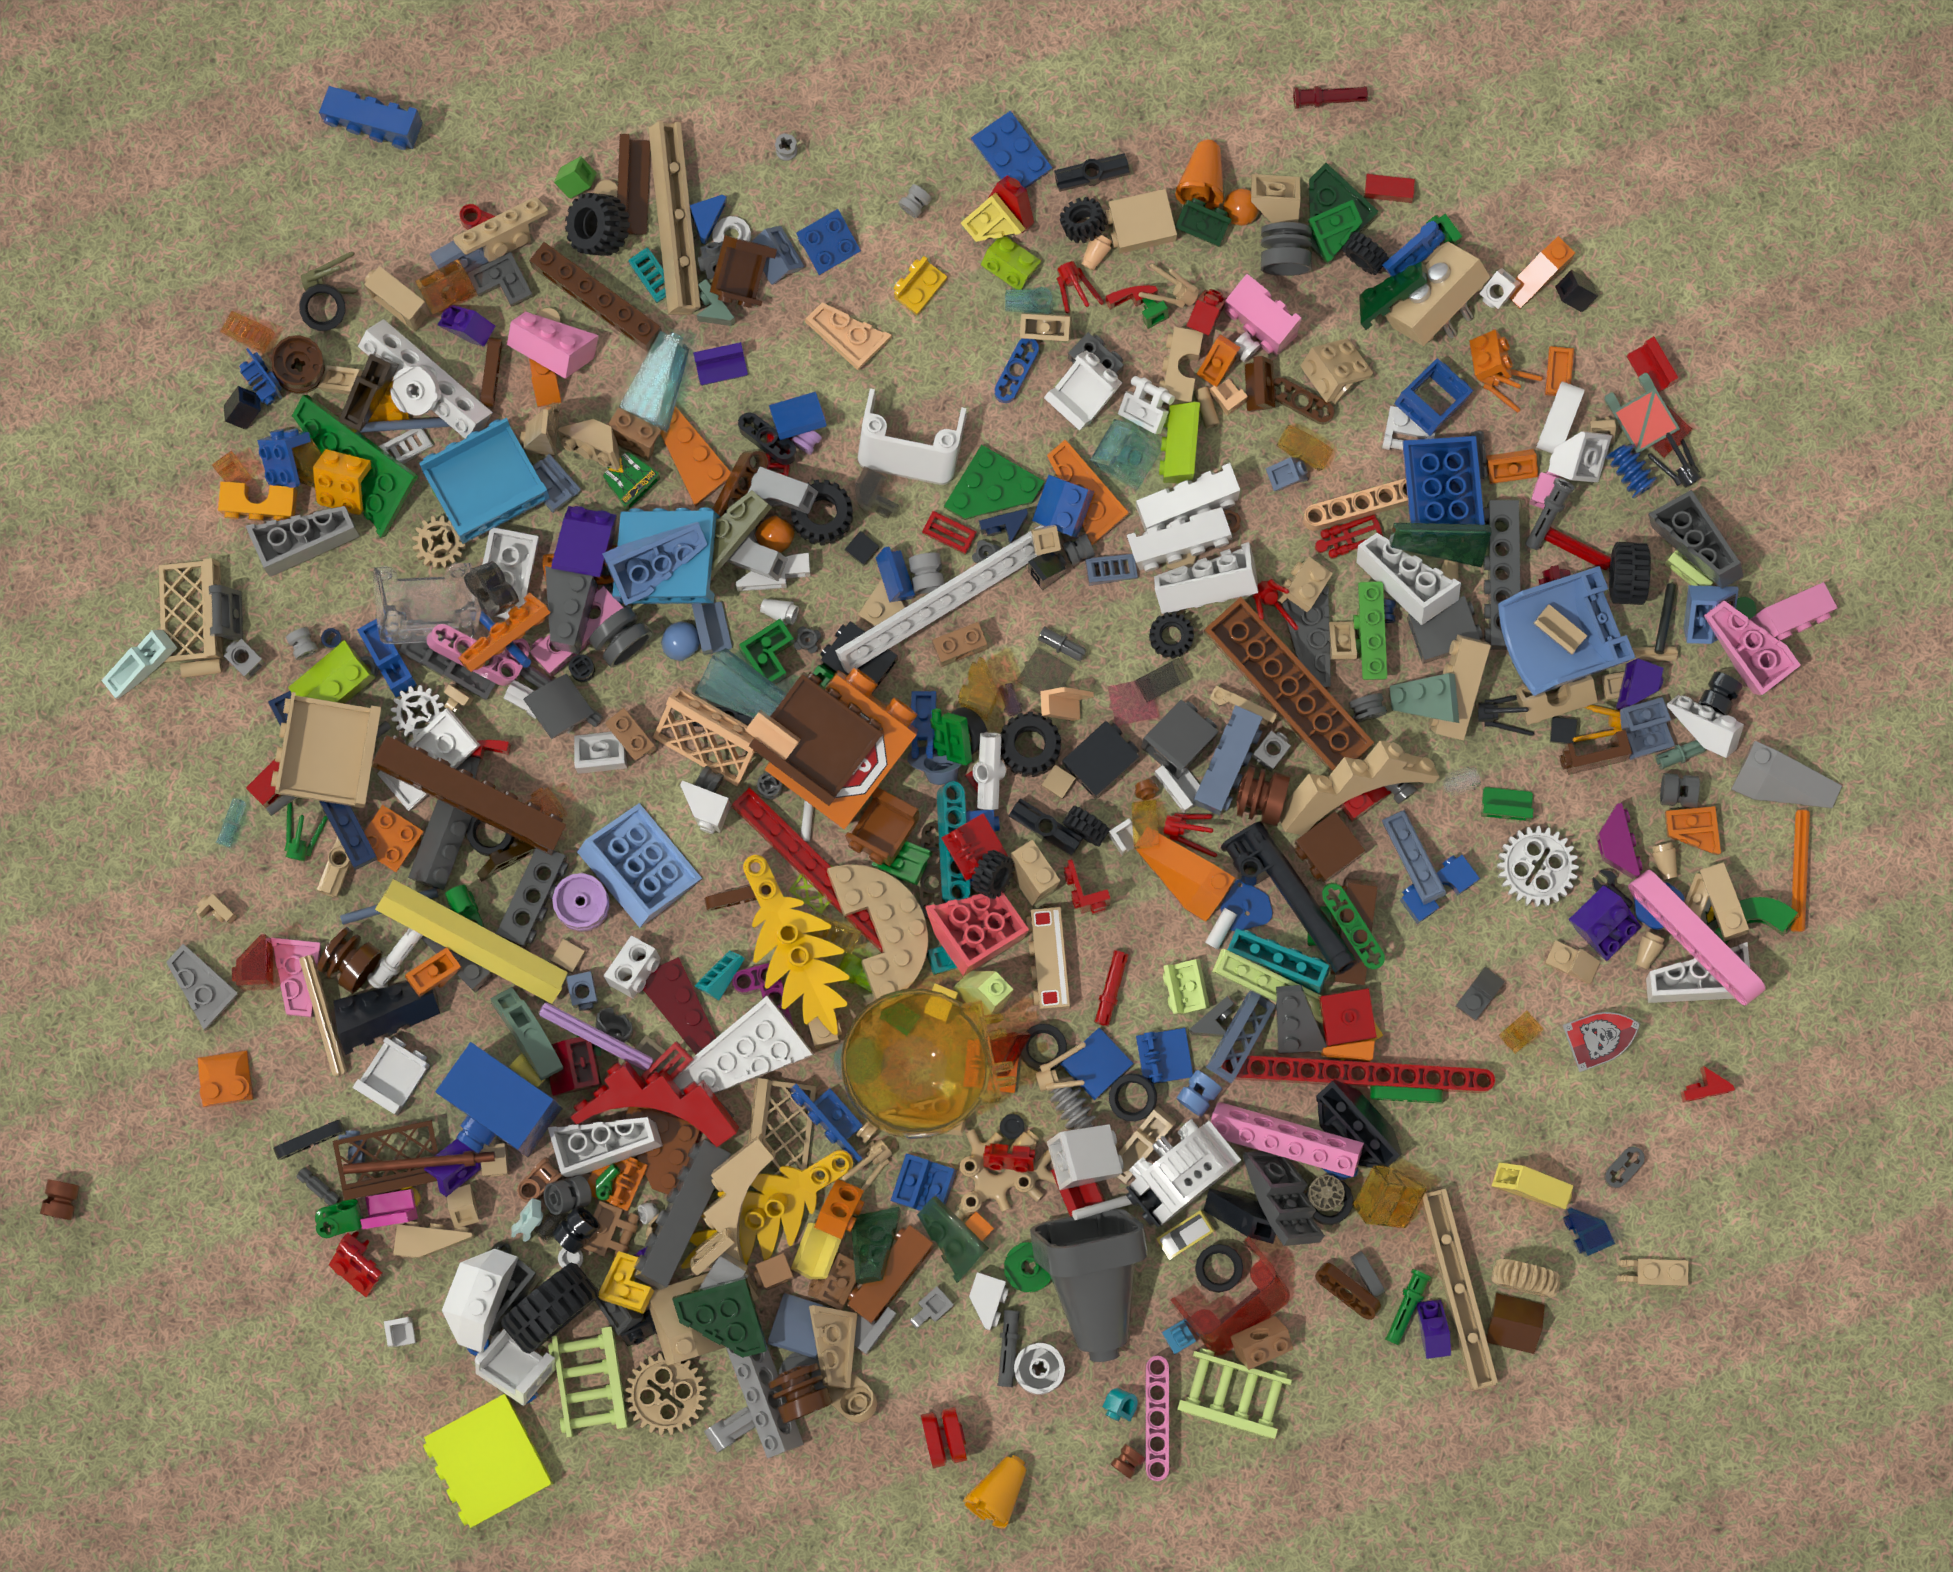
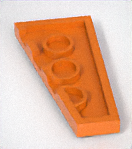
M670 401L652 417L656 426L661 429L660 434L696 507L726 483L731 472L673 402Z
M528 593L524 597L526 602L520 608L514 606L508 612L509 618L506 621L494 624L490 628V635L487 638L480 637L458 659L470 672L482 668L489 658L502 653L509 643L522 638L532 626L542 623L546 616L550 614L546 605L531 593Z

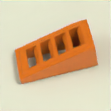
M1369 1040L1329 1046L1321 1050L1322 1057L1370 1062L1373 1059L1375 1041Z

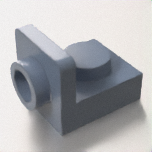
M1290 457L1265 468L1273 490L1277 492L1298 482L1308 481L1306 476L1308 473L1307 467L1300 458Z
M345 1131V1135H339L338 1139L357 1136L361 1132ZM363 1140L354 1141V1143L360 1146ZM365 1142L364 1145L362 1146V1148L365 1149V1150H366V1142ZM349 1146L348 1148L349 1161L358 1149L355 1146ZM360 1150L352 1163H364L365 1153Z

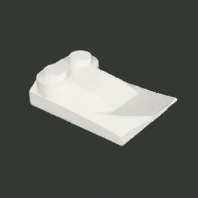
M499 528L489 530L475 598L488 616L508 619V612L514 606L520 608L526 602L524 597L528 594L534 561L538 552L539 536Z

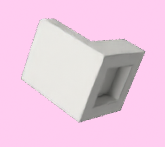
M1130 818L1110 830L1108 834L1122 856L1135 848L1140 840V836L1132 826Z
M406 1317L384 1321L388 1347L393 1348L416 1343L412 1318Z

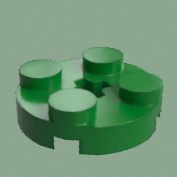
M1020 1243L1008 1252L1004 1262V1273L1007 1281L1013 1288L1028 1293L1040 1291L1048 1285L1051 1280L1050 1274L1034 1261L1032 1243ZM1025 1261L1036 1264L1033 1268L1035 1271L1033 1274L1022 1271L1025 1267L1023 1264Z

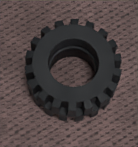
M586 193L579 195L578 199L573 200V206H569L567 210L569 214L565 218V221H567L565 232H568L567 239L572 242L571 246L573 249L588 255L610 256L613 253H617L619 247L624 246V239L628 238L629 235L627 229L630 228V222H628L629 214L625 212L626 206L621 203L619 198L606 194Z
M819 479L814 480V484L810 485L818 491L814 503L825 500L834 504L837 510L835 518L827 524L820 525L813 523L808 518V514L791 508L792 521L797 533H800L804 540L808 539L811 544L815 545V542L820 543V546H825L826 542L834 544L836 539L839 538L841 540L844 537V533H848L850 530V524L853 522L851 499L848 497L846 490L839 487V484L835 482L831 484L830 480L825 479L824 482H819Z
M1616 542L1612 549L1609 570L1610 598L1613 604L1644 605L1650 587L1651 556L1647 543Z
M1028 712V714L1024 715L1019 713L1017 717L1010 718L1007 725L1003 726L1001 732L1000 756L1004 760L1005 766L1011 768L1015 774H1022L1023 777H1027V775L1038 777V774H1045L1049 768H1053L1060 756L1061 736L1058 733L1057 726L1053 725L1052 720L1049 717L1046 719L1041 713L1036 715L1033 712ZM1027 731L1040 734L1045 742L1043 752L1032 758L1019 754L1016 750L1015 742L1020 734Z

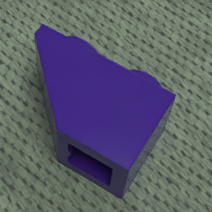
M451 304L443 311L438 323L439 327L482 347L485 346L496 327L476 311Z
M1441 1299L1417 1303L1421 1339L1426 1359L1451 1356L1450 1331Z

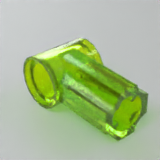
M846 952L838 966V969L850 976L845 981L851 984L855 983L872 993L861 963L862 959Z

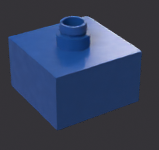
M472 1042L468 1044L435 1091L439 1096L467 1115L460 1125L463 1130L459 1132L456 1138L478 1154L485 1144L489 1146L494 1138L498 1136L523 1155L529 1157L548 1130V1127L551 1126L563 1109L554 1099Z

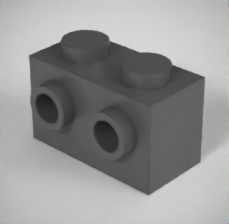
M1088 332L1068 352V359L1073 364L1076 361L1077 355L1087 350L1095 354L1099 358L1100 363L1105 368L1114 371L1117 376L1124 369L1122 357L1115 351L1110 352L1104 347L1106 345L1105 342L1096 334L1092 336Z

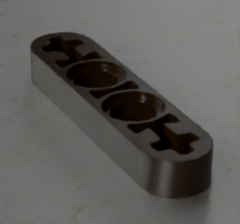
M931 822L923 827L921 833L922 848H925V844L930 845V836H926V832H930L931 828H935L936 832H938V823ZM939 836L935 837V845H939ZM925 848L927 850H930L931 852L937 853L940 858V850L938 848ZM940 859L936 865L927 864L920 879V907L926 919H929L924 906H928L929 897L924 898V893L929 895L939 893V898L934 897L933 903L939 905L943 902ZM928 877L938 879L939 885L935 890H928L925 887L924 883Z

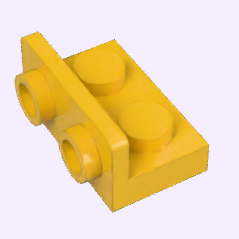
M925 256L920 261L916 259L908 270L910 271L905 279L900 278L893 288L895 290L894 298L917 316L947 280V276L930 264Z

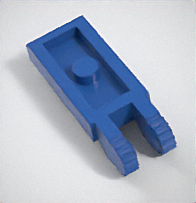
M1436 222L1426 223V225L1421 227L1420 233L1390 257L1382 266L1390 277L1404 271L1408 266L1423 261L1434 252L1433 250L1444 240V233L1439 230Z
M936 691L911 692V709L918 715L911 723V725L918 729L917 735L912 740V759H918V740H927V759H933V738L935 736L934 729L931 728L930 719L932 718L931 711L936 708Z

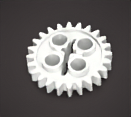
M1537 826L1535 833L1532 832L1530 827H1527L1526 835L1520 830L1517 831L1518 839L1509 837L1508 840L1511 846L1506 844L1502 846L1503 850L1507 853H1500L1498 855L1500 859L1504 860V862L1497 864V868L1504 869V872H1501L1498 878H1506V881L1501 886H1510L1511 889L1508 895L1516 893V902L1522 897L1525 898V906H1528L1531 900L1534 901L1535 907H1538L1542 900L1545 906H1549L1550 898L1557 903L1559 901L1557 894L1565 897L1567 892L1564 887L1572 889L1573 885L1569 880L1577 879V876L1571 872L1579 868V866L1572 864L1578 857L1576 855L1570 856L1569 854L1574 847L1566 848L1565 843L1568 839L1558 840L1560 832L1555 833L1554 836L1550 835L1549 827L1545 833H1541L1540 826ZM1529 844L1537 845L1540 851L1539 855H1530L1527 851V846ZM1549 848L1550 852L1541 865L1543 870L1540 869L1530 885L1527 886L1525 882L1535 867L1533 864H1536L1545 849ZM1557 857L1561 862L1560 868H1552L1549 865V858ZM1523 865L1527 870L1526 876H1518L1514 871L1515 866ZM1536 879H1546L1548 888L1545 890L1539 889L1536 885Z

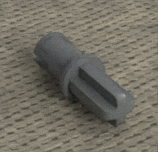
M1046 626L1040 632L1041 636L1038 637V641L1053 647L1057 653L1062 652L1077 661H1081L1084 658L1086 649L1067 639V635L1061 636Z

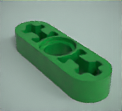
M1370 1086V1099L1401 1102L1407 1100V1102L1439 1104L1443 1103V1090Z

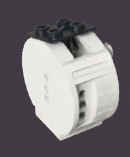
M1190 1119L1177 1132L1181 1136V1142L1175 1147H1172L1165 1137L1161 1136L1152 1145L1161 1158L1152 1164L1142 1157L1129 1169L1136 1179L1126 1187L1129 1191L1126 1196L1134 1206L1140 1205L1145 1211L1142 1216L1150 1226L1156 1225L1161 1227L1241 1161L1210 1121L1198 1128L1193 1119Z

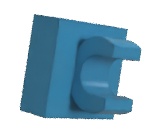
M1184 1320L1162 1332L1174 1355L1196 1342Z

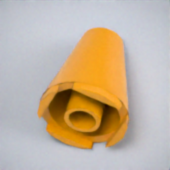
M1012 1455V1457L1006 1456L965 1496L963 1502H966L964 1504L966 1508L983 1521L986 1518L993 1520V1526L1005 1529L1009 1524L1027 1471L1024 1467L1025 1462L1015 1455Z

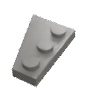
M184 944L166 962L204 1031L212 1025L239 995L237 991Z

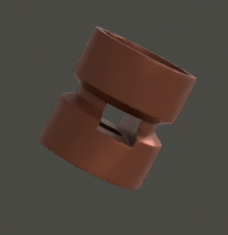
M48 1179L45 1188L47 1199L42 1201L40 1214L72 1221L75 1209L72 1201L77 1200L80 1186Z

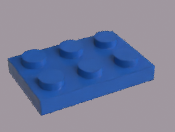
M1011 111L971 137L973 144L1000 180L1008 175L1018 180L1021 186L1026 189L1053 169Z

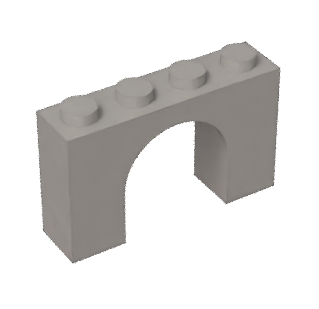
M759 467L757 473L753 476L751 487L748 491L749 493L753 490L771 507L787 506L809 514L818 494V491L809 484L763 467ZM755 527L727 562L779 581L788 558L775 550L759 545L755 536Z

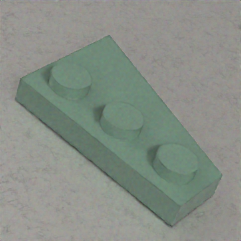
M1447 673L1390 686L1392 710L1459 723L1455 674Z

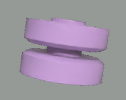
M584 873L571 874L562 879L555 888L552 898L553 909L560 921L569 929L579 932L591 931L600 926L607 918L610 909L609 896L602 883L595 877ZM580 898L585 899V903L582 906L576 904V901L580 902Z

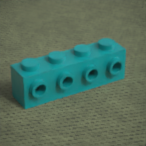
M1236 928L1227 949L1319 995L1329 974L1330 965L1326 964L1324 960L1308 957L1294 948H1285L1274 940H1265L1257 937L1256 934L1248 930L1242 931Z

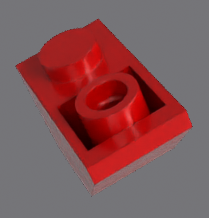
M1205 289L1196 301L1187 327L1209 336L1214 329L1227 298L1222 297L1223 294L1217 290L1209 289L1208 291Z

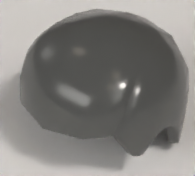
M612 1007L601 1009L597 1014L595 1028L623 1043L630 1039L633 1033V1026L627 1019L626 1014L616 1015Z

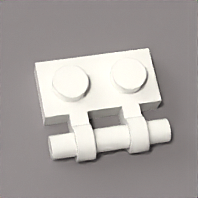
M1134 376L1131 384L1136 387L1134 393L1132 391L1125 392L1118 414L1154 434H1161L1169 411L1162 408V404L1166 402L1171 405L1175 400V396L1171 395L1163 387L1158 388L1146 378L1141 379ZM1146 393L1153 396L1151 402L1145 399Z

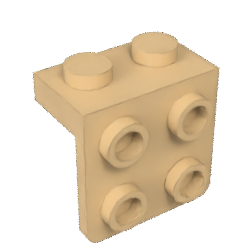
M1348 339L1312 347L1300 365L1326 403L1334 401L1343 385L1369 379L1373 374L1370 367Z

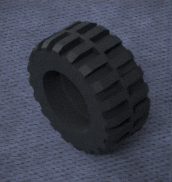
M571 1262L543 1282L501 1320L502 1327L523 1352L530 1354L552 1338V1336L563 1329L599 1296L598 1289L581 1268Z

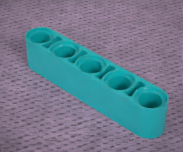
M952 781L943 785L937 791L942 897L946 903L956 899L952 895L953 887L958 888L960 891V898L957 900L966 899L970 896V879L966 881L960 870L958 874L951 871V862L955 863L941 839L966 823L965 791L960 783ZM947 788H950L954 791V800H951L947 797ZM948 813L955 815V825L948 821Z

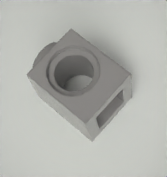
M242 639L238 642H232L227 647V653L224 655L247 680L265 664ZM241 653H248L249 658L245 663L237 662V658Z
M1271 731L1255 751L1252 758L1270 772H1273L1290 750L1289 739L1280 732L1275 734ZM1270 744H1275L1279 747L1280 753L1275 756L1270 755L1266 747Z

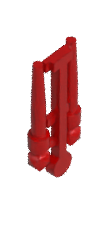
M1373 514L1339 526H1332L1329 530L1323 529L1320 532L1321 538L1327 539L1330 536L1331 540H1318L1314 547L1318 553H1323L1329 546L1333 545L1334 548L1329 550L1328 555L1330 559H1334L1338 555L1342 556L1348 554L1349 551L1357 549L1359 544L1367 540L1364 539L1353 543L1351 538L1374 530L1383 536L1378 519ZM1372 520L1373 525L1351 533L1347 530ZM1341 532H1343L1344 534L1343 536L1337 538L1334 537L1335 535L1341 534ZM1343 541H1346L1348 544H1344L1338 547V543Z

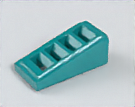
M647 247L630 258L628 263L652 298L658 303L666 298L665 288L657 293L654 291L665 283L664 270ZM649 258L650 261H648L646 264H644L640 268L637 266L638 264ZM654 266L656 268L648 275H643V273L649 270L651 267ZM660 274L661 278L650 285L649 281Z
M729 950L697 982L695 987L706 995L720 1000L745 958Z

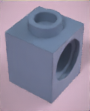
M591 971L567 976L566 979L573 1008H579V1011L593 1009V1004L598 1003V998ZM581 986H586L590 990L589 995L584 999L576 996V991Z

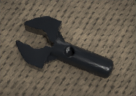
M1600 870L1599 873L1607 879L1608 886H1604L1619 895L1628 908H1631L1633 902L1615 886L1614 879L1617 876L1612 871ZM1594 877L1592 878L1593 889L1597 892L1603 885Z

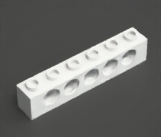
M383 319L366 330L358 347L368 356L370 354H378L399 364L395 374L405 367L425 366L435 375L441 390V398L437 401L432 411L466 439L470 433L484 429L493 412ZM412 384L413 390L411 393L419 396V387Z

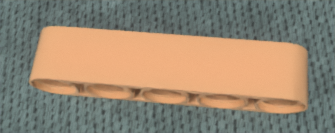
M1406 478L1313 504L1306 509L1303 523L1307 529L1316 531L1408 505V496L1402 490L1406 486ZM1381 493H1388L1392 500L1384 503L1379 499V495ZM1360 499L1365 500L1368 508L1359 509L1355 502ZM1340 506L1344 509L1345 514L1336 516L1333 514L1332 508ZM1317 513L1320 515L1321 521L1313 523L1309 520L1308 515Z

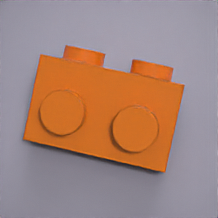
M1495 329L1469 340L1474 373L1479 381L1499 372H1502L1508 379L1512 378L1510 368L1513 367V363L1508 355L1510 345L1505 336L1501 337Z

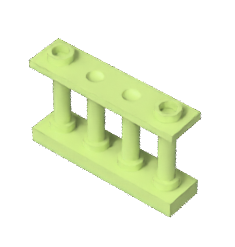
M612 1326L601 1328L602 1334H598L596 1338L559 1343V1337L552 1336V1342L548 1343L549 1354L555 1357L564 1418H560L561 1432L566 1433L567 1438L574 1437L573 1429L605 1423L616 1424L617 1429L629 1428ZM597 1347L605 1349L606 1359H603L600 1363L563 1369L562 1353ZM604 1372V1375L609 1374L610 1384H607L605 1388L567 1394L566 1378ZM607 1397L608 1400H613L614 1409L610 1410L609 1413L571 1419L569 1408L571 1403Z
M1200 1348L1199 1352L1194 1351L1192 1357L1199 1358V1363L1191 1391L1185 1401L1179 1400L1177 1410L1275 1439L1278 1429L1273 1428L1274 1423L1271 1421L1282 1384L1291 1385L1292 1380L1287 1379L1288 1374L1273 1370L1272 1374L1253 1368L1248 1370L1243 1365L1214 1357L1215 1352L1203 1348ZM1209 1362L1222 1365L1224 1368L1214 1402L1210 1404L1209 1408L1199 1406L1201 1401L1198 1399ZM1235 1369L1248 1373L1238 1411H1235L1234 1415L1224 1413L1225 1408H1223L1233 1370ZM1259 1376L1272 1380L1262 1419H1259L1258 1423L1248 1420L1249 1415L1247 1413Z

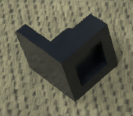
M1570 270L1555 286L1561 301L1580 312H1584L1598 297L1592 281L1573 270Z
M237 386L224 404L225 422L242 429H248L261 411L258 395L255 392Z

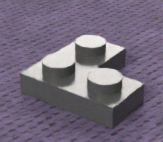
M511 252L467 273L478 297L500 286L511 307L533 297Z

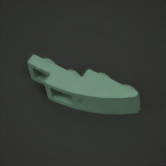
M513 987L490 998L491 1004L516 1039L517 1046L541 1081L561 1071L563 1066L550 1041L525 1001L519 998Z

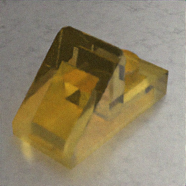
M1526 1011L1501 1032L1499 1036L1516 1054L1538 1035L1543 1028Z

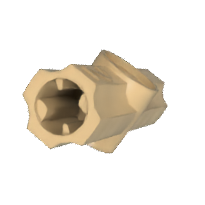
M338 837L333 849L328 853V862L317 887L318 892L334 898H338L347 872L352 866L348 856L345 863L341 865L334 863L336 856L340 854L347 856Z

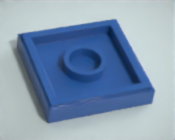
M816 391L769 405L780 440L827 426Z

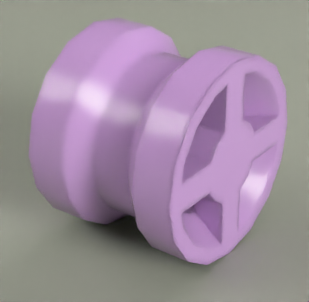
M813 430L797 435L791 441L797 448L811 455L814 451V445L819 443L822 437Z

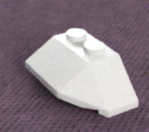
M493 1249L460 1262L442 1308V1312L459 1345L481 1353L483 1352L519 1257Z

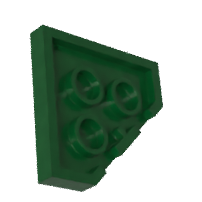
M1327 163L1309 179V218L1353 200L1363 221L1354 232L1360 233L1378 215L1379 211ZM1312 232L1310 249L1325 262ZM1342 247L1335 254L1332 260L1343 250Z
M746 1277L684 1293L672 1298L679 1323L688 1328L691 1327L711 1341L729 1348L736 1355L744 1358L768 1350Z

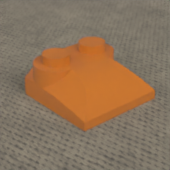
M247 1050L197 1058L200 1080L199 1093L203 1107L254 1100Z

